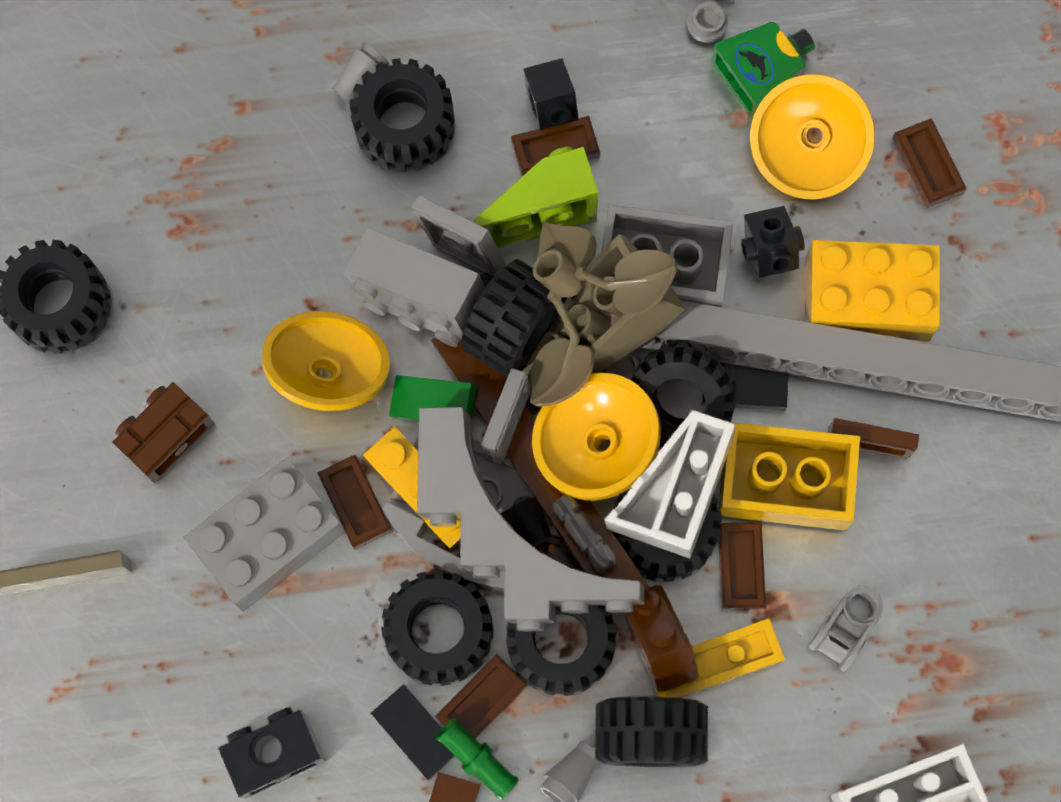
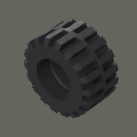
M400 58L392 59L393 65L387 67L381 62L375 65L376 72L374 74L367 70L361 76L363 85L356 83L353 89L354 99H350L349 108L357 142L361 150L365 149L366 156L372 162L378 159L380 167L388 170L392 164L396 166L397 172H406V166L412 165L414 171L423 169L422 162L427 160L430 165L438 160L437 151L444 154L449 148L448 139L453 140L455 117L450 89L446 88L445 79L441 74L435 76L433 67L425 64L423 68H419L418 60L409 59L408 64H401ZM398 103H414L426 111L419 123L407 129H393L380 121L384 112Z
M53 239L51 246H48L44 240L35 241V248L31 250L27 245L19 248L18 250L21 255L16 259L10 255L5 261L9 268L7 271L0 270V283L2 284L0 286V315L4 318V323L28 346L31 344L36 350L44 353L48 348L53 354H63V347L65 346L72 352L80 349L78 342L84 339L89 344L95 339L91 333L95 328L101 331L105 326L101 316L109 315L111 307L106 300L111 299L110 290L105 285V278L86 253L83 254L78 247L71 243L66 247L63 241ZM58 280L73 282L72 295L63 308L51 314H36L34 312L35 299L44 286Z
M515 259L498 271L479 296L464 326L461 341L462 350L505 377H508L511 369L520 370L528 362L545 333L551 329L558 315L554 303L547 298L550 290L535 279L533 267L520 259Z
M679 341L675 347H671L670 343L662 345L657 352L651 351L645 357L631 378V381L641 387L649 396L658 412L661 426L659 446L662 448L685 420L667 413L658 401L657 389L668 380L684 379L692 382L702 391L706 399V408L702 412L703 414L729 423L732 420L737 399L735 398L736 383L735 380L731 381L730 378L732 371L728 364L721 365V356L715 351L711 355L704 352L706 347L697 343L696 347L692 348L688 347V341Z
M631 488L619 494L618 500L615 501L614 510ZM713 494L691 558L614 531L612 533L638 571L647 575L646 579L655 581L656 578H664V582H673L676 577L681 576L684 579L691 576L694 570H699L705 565L719 540L722 516L721 511L717 510L718 500L715 494Z
M435 570V574L427 575L426 572L416 574L417 579L411 582L406 579L400 584L402 588L397 593L392 592L388 598L390 604L387 609L384 608L382 619L384 620V626L381 627L382 638L386 644L385 648L396 665L407 676L420 680L423 684L432 685V683H439L441 686L451 685L450 682L455 680L460 682L468 678L467 675L473 670L476 672L482 665L481 661L485 656H488L491 649L490 643L491 639H493L494 629L488 603L484 596L479 593L478 588L471 581L470 583L466 582L461 575L453 573V576L447 575L444 570ZM437 604H444L455 608L460 613L464 623L463 636L457 645L443 653H429L421 649L416 644L412 633L413 623L419 613L427 607Z
M561 605L556 606V615L565 614L578 619L584 625L587 632L588 641L585 651L577 660L566 664H557L546 660L536 647V632L517 631L516 624L508 622L506 628L507 649L511 663H513L518 675L524 678L532 688L536 690L538 688L545 691V694L553 696L555 694L569 696L573 695L574 692L580 690L583 692L591 688V685L599 681L605 675L607 668L610 667L617 643L616 623L613 622L612 613L606 612L605 605H588L587 613L561 612Z
M632 696L614 697L600 701L596 704L595 759L607 765L631 767H695L708 762V706L698 700L676 697Z

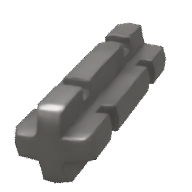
M567 494L563 495L552 504L554 513L561 523L565 522V529L584 556L589 555L587 558L594 570L599 574L607 571L616 563L614 553L607 544L603 545V538L584 511L580 512L581 509L577 501Z

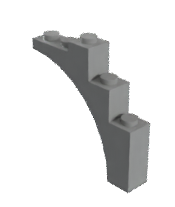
M463 407L419 408L417 513L426 520H430L431 526L437 527L456 526L457 519H461L460 566L467 571H473L474 578H499L500 571H504V620L511 624H516L517 631L537 632L543 631L544 623H556V606L561 605V612L587 613L588 605H606V612L628 613L633 612V605H644V586L640 581L602 578L571 569L540 553L521 538L498 511L483 483L473 449L471 416Z

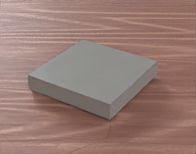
M420 195L417 197L411 208L433 246L493 277L506 266L487 229Z

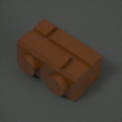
M174 382L167 388L160 386L154 390L146 401L148 407L137 418L130 416L118 426L115 432L117 437L112 441L154 483L214 424L209 415Z
M656 584L649 587L650 591L644 594V605H633V612L625 613L629 631L657 692H665L694 681L699 677L692 646L684 633L683 627L662 585Z

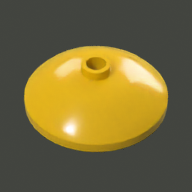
M821 74L797 76L773 88L759 104L750 129L752 156L763 177L781 192L802 199L830 197L851 186L868 166L875 144L873 117L863 98L845 82ZM816 127L822 131L823 137L820 142H812L809 139L808 132L811 128Z
M311 311L291 316L278 323L269 332L263 344L262 367L270 384L285 398L311 409L340 411L360 406L370 401L381 391L389 373L390 359L388 350L379 335L363 322L336 312Z
M592 373L586 384L572 397L557 404L542 406L536 418L532 434V448L536 464L542 475L551 485L573 498L602 500L617 496L630 489L639 476H642L655 460L661 438L660 419L653 402L636 383L616 374ZM610 440L608 449L604 451L598 450L601 442Z

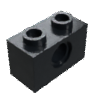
M288 707L268 716V725L255 731L252 730L251 726H247L226 736L228 743L218 747V750L239 798L247 799L326 762L306 713L301 710L293 712L292 708ZM276 738L281 744V754L274 762L265 763L260 755L261 746L268 739Z

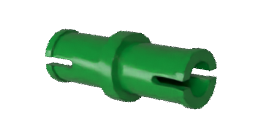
M456 718L451 719L438 732L435 739L438 742L440 741L463 763L461 768L468 775L473 773L498 799L504 798L515 787L518 778L491 754L492 748L487 743L480 744L458 723L459 721Z

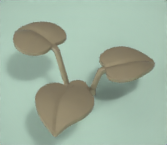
M543 223L538 246V258L533 266V275L535 279L550 290L547 298L554 303L570 335V341L565 338L554 339L544 345L538 352L531 370L532 395L530 402L533 405L547 406L567 400L586 384L593 369L594 353L589 347L578 345L580 337L561 301L562 297L575 296L581 290L583 280L606 290H615L613 304L621 313L627 316L644 314L661 301L676 274L677 263L669 254L649 249L632 252L617 263L614 271L615 281H606L585 271L590 261L595 258L597 248L596 239L589 230L579 226Z

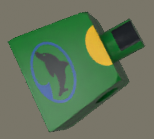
M769 22L716 43L711 62L753 120L759 104L773 88L786 80L804 74L806 66L801 57L813 51L815 44L811 35L805 29H801L786 37L776 23Z

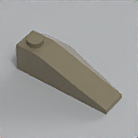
M619 234L590 261L585 271L606 281H615L614 271L617 263L626 255L639 250L625 236ZM584 281L581 290L574 298L568 297L563 305L579 334L580 341L578 345L587 346L594 353V365L591 374L602 371L655 338L685 311L671 284L664 297L653 309L637 316H627L614 307L613 294L615 290L609 291L587 281ZM562 319L553 332L545 333L522 372L526 373L530 387L532 366L541 348L557 338H565L570 341V335Z

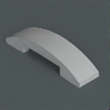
M387 501L385 502L382 509L392 528L407 547L421 560L435 570H444L447 575L453 576V573L463 576L466 582L470 583L471 581L480 590L504 594V571H500L499 578H474L473 571H467L460 566L459 557L422 539L427 530L423 519Z

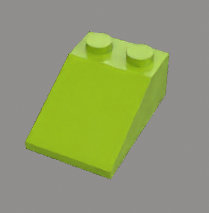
M563 147L551 152L549 157L540 160L473 220L475 224L489 231L498 250L540 238L543 223L561 226H582L597 221L598 189L584 147L574 150L571 147Z

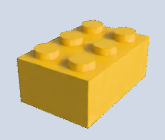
M812 240L806 255L805 322L908 340L930 341L940 327V245Z
M730 422L735 424V434L722 469L718 511H721L722 517L843 531L849 528L854 522L860 436Z

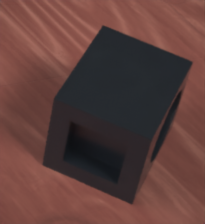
M563 58L523 68L527 96L539 130L579 120L575 90Z

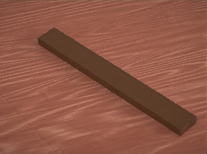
M437 338L432 339L434 348L456 381L472 383L477 386L474 408L488 427L507 377L462 350L461 343H458L457 347H452ZM525 406L506 456L532 495L536 497L540 507L585 573L608 579L640 581L644 586V594L649 592L648 584L612 531L607 529L605 521L591 500L574 498L580 506V512L584 511L603 538V545L607 544L615 555L616 563L607 571L599 574L594 570L587 558L589 555L584 556L565 529V522L561 523L552 504L566 494L551 485L542 475L536 464L532 448V434L536 420L527 406Z

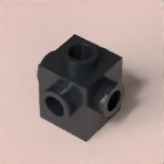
M785 206L745 214V238L741 239L742 252L746 263L753 262L758 277L761 278L799 269V251L805 249L804 238L801 228L799 226L793 227Z

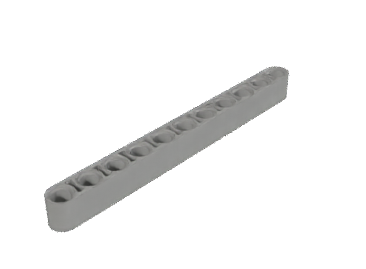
M684 300L680 301L685 311L655 338L639 347L658 351L662 345L670 343L671 347H675L679 341H688V347L695 348L697 343L706 346L704 352L709 355L715 351L721 356L720 362L1061 421V366Z

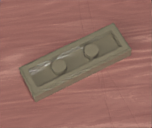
M120 550L2 570L0 571V593L11 595L131 574V559Z

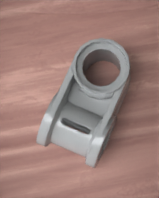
M858 586L851 589L840 600L831 616H828L808 648L813 652L818 649L839 663V669L846 672L862 650L867 636L882 614L883 601L880 594L868 586ZM853 597H863L870 603L871 614L869 618L859 619L852 614L850 602Z

